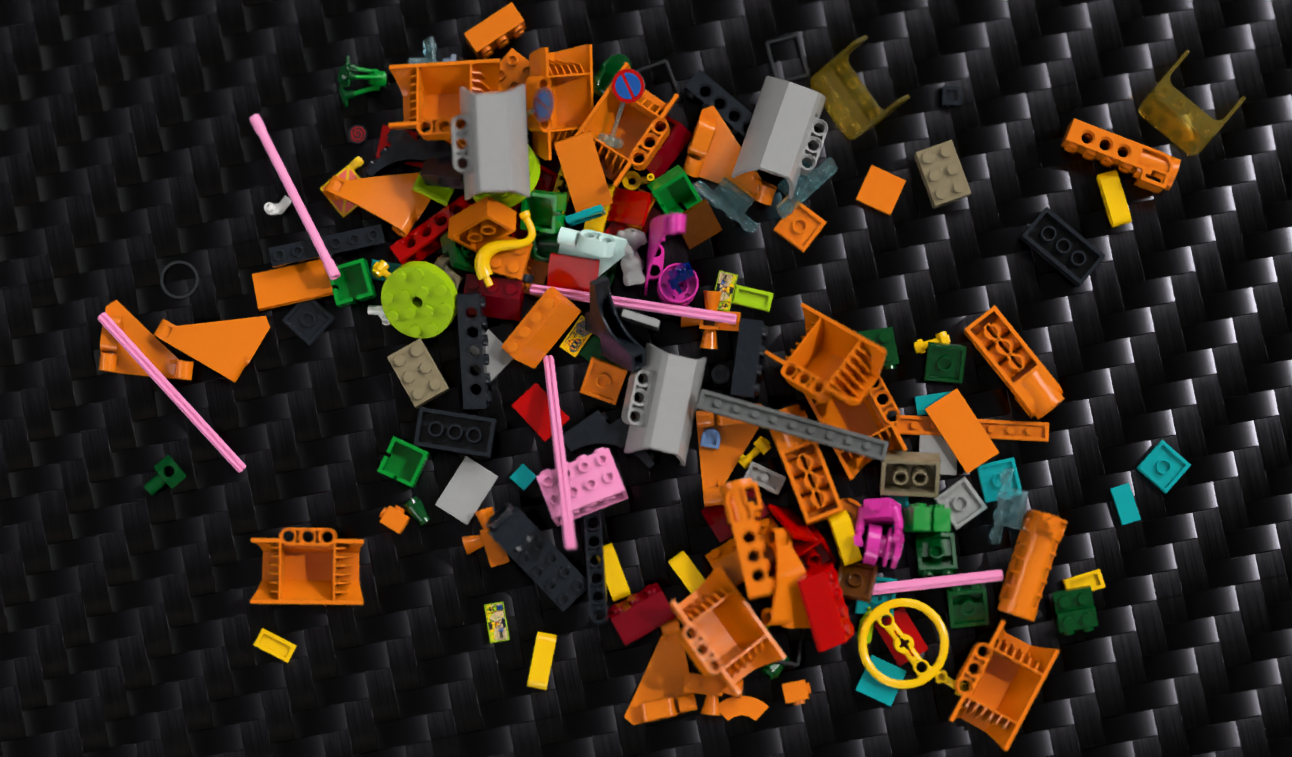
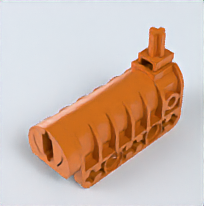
M1028 510L1026 512L998 596L1000 602L997 610L1032 622L1035 621L1039 601L1043 597L1042 592L1047 584L1046 580L1049 571L1052 569L1051 565L1054 557H1056L1057 546L1061 542L1067 521L1036 510Z

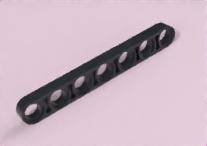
M597 510L591 514L584 515L583 519L590 618L595 625L601 626L608 621L602 514L601 510ZM592 519L598 521V525L595 528L588 527V522ZM594 537L600 540L599 544L595 547L589 545L590 539ZM593 556H599L601 561L597 565H592L590 559ZM595 574L602 576L601 582L597 584L591 581ZM595 593L603 594V599L600 602L593 601ZM598 611L604 613V618L600 621L594 619V614Z

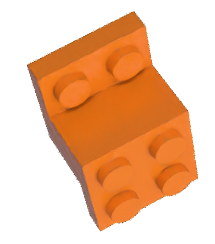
M506 236V237L502 238L501 240H520V239L513 238V237H510V236ZM533 243L523 248L501 251L492 256L490 260L492 275L504 279L511 277L523 280Z

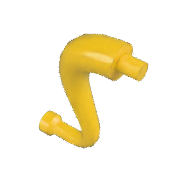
M529 210L518 214L528 230L526 238L492 241L482 246L476 253L474 260L478 280L483 279L486 287L493 285L490 275L493 274L490 267L492 256L501 251L526 247L535 240L536 230L530 218Z

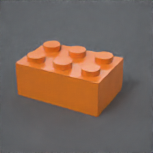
M511 2L465 32L464 36L477 58L481 59L483 57V59H486L493 54L492 51L497 47L500 49L509 43L508 40L512 37L518 38L525 32L526 25L524 19Z
M487 196L449 218L448 238L477 253L485 244L501 240L516 231V211Z

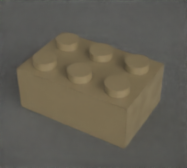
M952 140L915 153L914 158L933 209L971 195V190Z
M421 338L387 357L416 408L423 406L450 390Z
M887 451L884 462L881 461L880 495L938 497L941 466L940 454Z

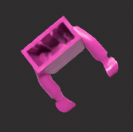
M892 498L864 499V505L859 507L856 518L855 546H864L862 538L864 526L869 524H894L895 533L893 534L892 542L894 544L903 543L904 519L902 516V505Z

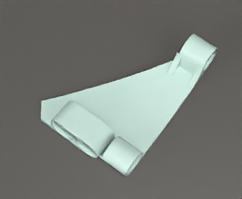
M561 227L557 238V243L560 244L558 254L600 260L598 277L624 257L625 246L630 245L625 238L589 229L577 231Z

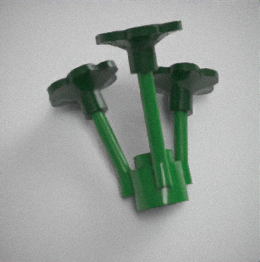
M347 55L345 64L340 66L338 82H340L339 91L344 107H348V99L354 98L355 95L380 90V86H386L385 71L357 67V65L350 63L349 55ZM360 71L369 73V75H355V73L351 72ZM355 79H368L369 85H372L371 87L356 91L350 90L346 92L344 88L350 86V80L354 81Z

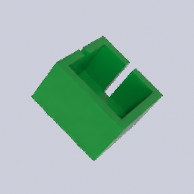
M679 165L647 184L648 189L653 194L664 215L684 212L678 205L679 203H682L686 209H689L702 201L687 174Z
M533 189L530 197L522 200L521 213L526 210L530 211V218L536 231L553 234L559 233L560 228L565 227L566 214H562V211H566L567 193ZM520 220V229L527 230L524 221Z
M364 258L338 265L337 268L341 276L335 280H330L329 278L331 286L335 287L332 291L336 306L340 308L355 304L357 300L362 302L377 297L368 262Z
M393 436L386 451L391 456L389 458L384 455L377 471L392 479H395L397 476V481L414 488L430 453Z
M925 503L909 504L908 508L902 509L904 519L903 532L936 534L950 532L951 509L945 508L943 504H933L926 507Z

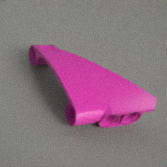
M665 214L657 216L649 222L644 295H647L648 281L658 280L663 271L664 248L660 243L665 242L666 235L685 233V214ZM659 248L661 250L660 256L655 257L656 252ZM651 267H658L660 273L652 276L650 274Z

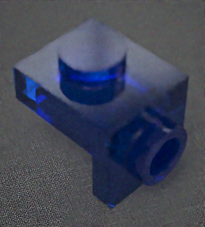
M689 262L681 263L675 269L669 271L671 279L668 282L672 290L677 289L679 294L683 293L679 283L695 275Z

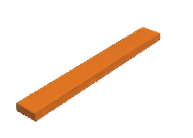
M901 415L899 422L895 425L900 435L941 436L929 416ZM978 419L990 439L1049 442V422Z

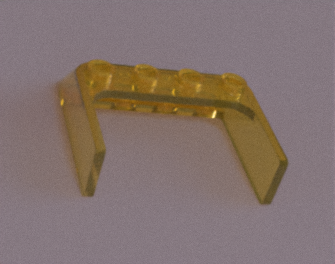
M866 35L854 40L819 70L810 81L812 89L826 97L825 108L849 139H856L910 98L907 94L883 110L854 72L848 58L851 52L868 39Z
M1186 50L1141 103L1139 112L1143 118L1189 155H1197L1228 121L1246 97L1242 96L1222 120L1211 118L1170 82V76L1189 54L1190 51Z

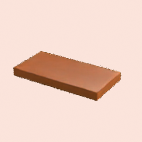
M591 131L553 142L575 212L577 213L600 204L602 206L613 204Z
M321 259L252 274L259 311L333 295V286L330 284L328 274Z
M958 389L953 390L924 409L966 474L999 453Z

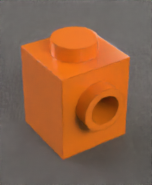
M389 505L388 508L384 507L379 515L381 518L380 522L398 534L403 532L411 518L405 515V510L398 505L394 507Z
M805 679L781 684L785 703L794 702V705L804 704L805 699H809L808 694H811L809 682L805 683Z

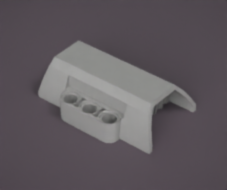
M766 76L731 177L735 178L738 175L755 170H762L787 179L790 188L788 198L792 199L800 174L804 176L809 175L818 161L828 131L827 123L819 119L826 97L817 91L790 81ZM814 127L820 128L822 133H816ZM808 144L814 145L816 150H810ZM802 162H808L810 164V168H805L802 165Z
M521 84L506 92L474 93L465 87H459L461 115L455 116L451 120V147L453 167L456 171L464 173L465 200H470L481 192H514L524 197H530L525 84ZM459 118L465 122V127L462 130H458L455 127V121ZM459 138H463L466 141V146L463 149L456 147V141ZM459 158H464L467 161V166L464 169H460L457 166Z
M646 343V366L630 374L621 414L622 421L629 425L624 453L653 449L676 455L680 460V466H685L707 357L700 359L687 358L670 354L652 344ZM639 374H642L643 376V382L641 384L638 382ZM636 392L639 394L638 402H635L634 395ZM632 411L635 413L634 421H631L630 414Z

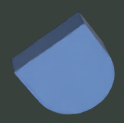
M714 428L704 430L700 446L719 449L721 437L718 430Z

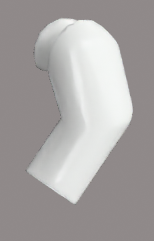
M285 195L279 203L267 202L264 205V210L269 215H281L292 201Z
M368 305V315H378L383 325L388 326L391 324L385 316L382 306Z

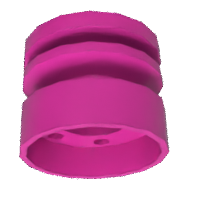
M683 263L668 265L662 271L657 283V294L661 302L685 307L689 305L698 290L699 280L696 272L690 266ZM675 284L681 287L679 291H676L674 288Z
M868 525L862 563L875 565L878 557L882 558V567H886L887 561L890 559V568H896L901 556L903 543L894 544L892 542L891 527L888 528L886 535H882V526Z

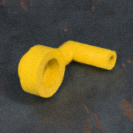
M628 171L622 179V183L627 190L635 191L641 184H649L655 178L652 173L641 177L635 171ZM631 178L635 179L636 181L633 185H630L628 183L629 179Z

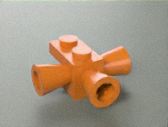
M703 291L705 309L717 311L722 292ZM719 311L736 314L737 320L735 324L681 316V328L699 325V329H704L699 348L718 349L716 330L739 331L741 312Z
M493 507L476 511L475 514L483 530H480L481 535L462 536L467 555L485 546L491 568L510 562L508 554L489 535V530L486 527L488 519L494 514Z
M709 662V668L714 671L715 668ZM685 673L683 692L706 695L701 714L720 716L718 696L722 697V693L741 698L743 679L735 683L741 693L735 695L731 693L718 674L706 677L703 674Z

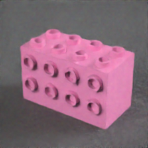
M599 448L594 451V454L589 456L581 455L574 462H566L573 520L629 498L609 448ZM546 469L536 477L552 519L558 527L562 525L556 469Z

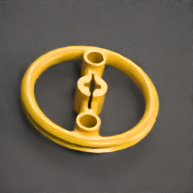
M898 598L880 604L868 614L860 629L858 648L863 665L876 680L889 687L909 689L921 686L937 675L947 658L949 640L942 619L931 607L917 600ZM896 607L915 608L926 614L933 621L940 639L939 654L933 666H930L926 660L920 657L914 649L912 637L903 634L894 622L890 609ZM884 615H889L891 618V622L887 626L881 623V618ZM874 621H877L881 627L886 629L893 639L894 649L897 652L904 653L912 664L917 678L911 680L892 679L882 674L873 665L867 650V637ZM899 638L908 641L906 643L908 649L899 647L901 644ZM920 661H923L926 665L923 672H918L916 669V665Z

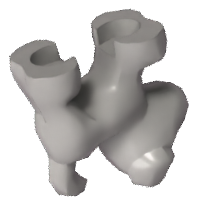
M635 228L620 230L616 236L627 239L630 244L625 246V256L621 258V270L624 274L622 277L623 283L626 286L642 284L646 281V276L643 272L645 263L638 253V248L648 242L646 235Z

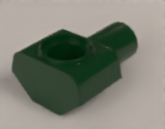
M167 455L154 466L158 474L148 481L144 487L153 496L165 484H168L173 489L187 475L172 457ZM172 466L175 471L174 475L168 477L166 469Z

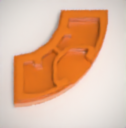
M734 696L719 703V711L728 721L740 715L749 716L756 721L769 707L761 700L750 696H742L741 698Z

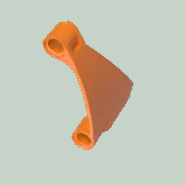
M714 105L702 109L688 147V155L683 167L685 173L692 177H701L744 193L760 203L771 205L777 186L763 181L756 170L743 173L735 178L731 177L741 146Z
M419 173L346 180L334 175L323 190L324 195L331 200L338 201L342 199L349 201L393 225L392 230L402 237L408 235L431 200L412 190Z
M117 300L106 306L105 313L165 378L192 380L194 361L179 360ZM102 325L98 370L149 376Z
M266 316L175 326L169 321L162 319L153 335L236 383L243 369L249 364L267 334L270 325Z
M702 410L696 411L704 507L723 505L719 486L726 483L738 463L739 457L744 453L759 426ZM707 428L718 430L721 437L719 449L700 446L704 430Z
M768 528L765 533V541L773 549L776 557L775 589L772 608L762 610L761 621L766 626L780 625L785 628H811L796 582L806 570L792 548L791 535L785 528Z
M677 616L660 626L662 635L624 716L633 725L670 718L680 713L697 710L694 693L683 692L685 673H689L685 649L677 639V634L680 630Z

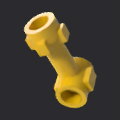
M383 260L377 261L371 270L372 275L378 279L381 276L387 279L391 274L387 270L389 265Z
M944 331L935 334V339L924 342L922 339L917 340V342H914L916 353H926L925 349H927L928 342L950 344L949 334L947 335V332Z
M761 436L753 443L756 447L746 456L742 454L739 457L738 462L744 469L750 466L751 461L760 453L764 455L772 448L766 438Z
M943 669L939 671L934 677L935 682L938 684L945 683L954 689L955 680L948 677L947 671ZM963 681L959 684L961 691H965L968 688ZM955 691V693H954V694H956V695H958V696L962 695V694H960V693H957L956 691Z

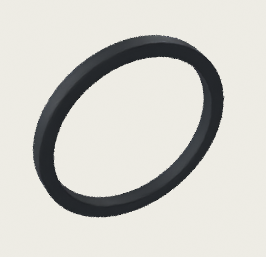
M185 261L169 263L163 269L160 276V284L163 291L175 299H184L191 296L199 283L197 270ZM175 264L188 265L195 273L196 282L194 288L183 296L170 294L164 286V274L169 267Z

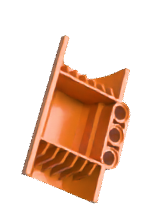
M592 44L548 53V47H543L529 55L530 76L526 80L527 127L532 134V150L544 160H552L551 149H555L553 142L575 136L594 108ZM547 87L553 94L554 108L551 117L546 122H541L535 113V100L538 92L542 88Z
M500 59L389 65V69L403 95L404 122L389 123V128L395 130L417 129L421 137L427 141L451 140V120L455 116L461 115L459 87H465L474 93L498 92ZM459 118L455 121V127L461 130L465 122ZM444 126H450L447 131H442ZM431 127L428 132H423L424 128Z
M625 62L620 70L631 69L629 63ZM611 82L575 135L591 131L604 175L614 182L613 185L615 187H618L631 166L636 170H644L670 134V127L665 117L678 100V94L675 93L670 102L665 103L644 89L641 98L636 102L624 103L613 94ZM659 125L666 127L662 132L656 131V128ZM648 141L655 142L653 147H646L645 144ZM642 156L644 160L641 163L634 162L635 158Z
M802 303L800 306L803 309L806 336L801 335L802 342L795 343L797 346L796 350L791 349L792 355L790 357L785 356L786 360L767 350L764 354L783 365L781 374L791 386L816 401L825 403L831 399L833 394L850 405H859L878 380L887 351Z
M880 375L878 378L879 385L871 388L862 402L856 406L846 403L833 394L831 399L825 403L818 402L804 394L820 423L889 442L887 451L908 450L895 427L901 418L900 411ZM880 394H885L888 397V402L884 405L879 404L877 401V397ZM889 411L896 412L897 420L894 422L888 421L886 414ZM833 448L850 480L867 463L874 460Z
M306 527L285 528L280 532L279 538H251V542L257 544L263 551L261 583L254 596L250 599V603L363 605L364 600L359 582V552L364 544V539H337V532L332 528ZM287 531H291L294 534V539L291 542L286 541L284 537ZM306 531H310L313 534L311 542H307L304 539ZM326 531L331 532L333 535L331 542H326L323 539V534Z
M720 565L713 570L695 592L682 602L677 604L675 600H672L669 603V607L684 626V628L678 631L677 639L704 676L711 677L718 674L731 693L735 695L741 693L735 683L754 669L786 658L783 651ZM686 631L691 635V639L687 638ZM697 647L701 649L703 655H700L698 653ZM709 662L715 668L714 671L709 668Z
M1001 620L989 644L982 642L974 644L954 681V689L962 695L949 720L953 722L955 718H961L986 732L1002 749L1007 751L1052 667L1059 650L1031 646L1005 632L1004 624L1006 621ZM980 646L986 648V654L982 657L977 653ZM972 663L977 665V671L974 674L968 671V667ZM963 680H966L968 683V688L965 691H961L959 688V684Z

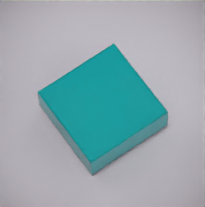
M522 464L510 478L520 488L525 490L536 479V475Z

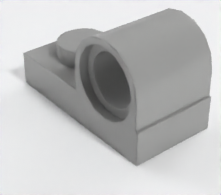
M753 461L744 476V479L752 478L753 482H757L758 486L777 496L780 495L787 481V477Z

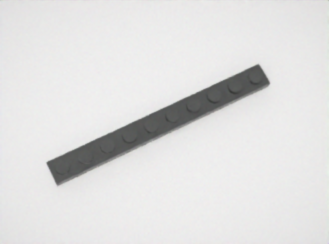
M704 389L701 390L696 408L882 462L885 460L889 442Z

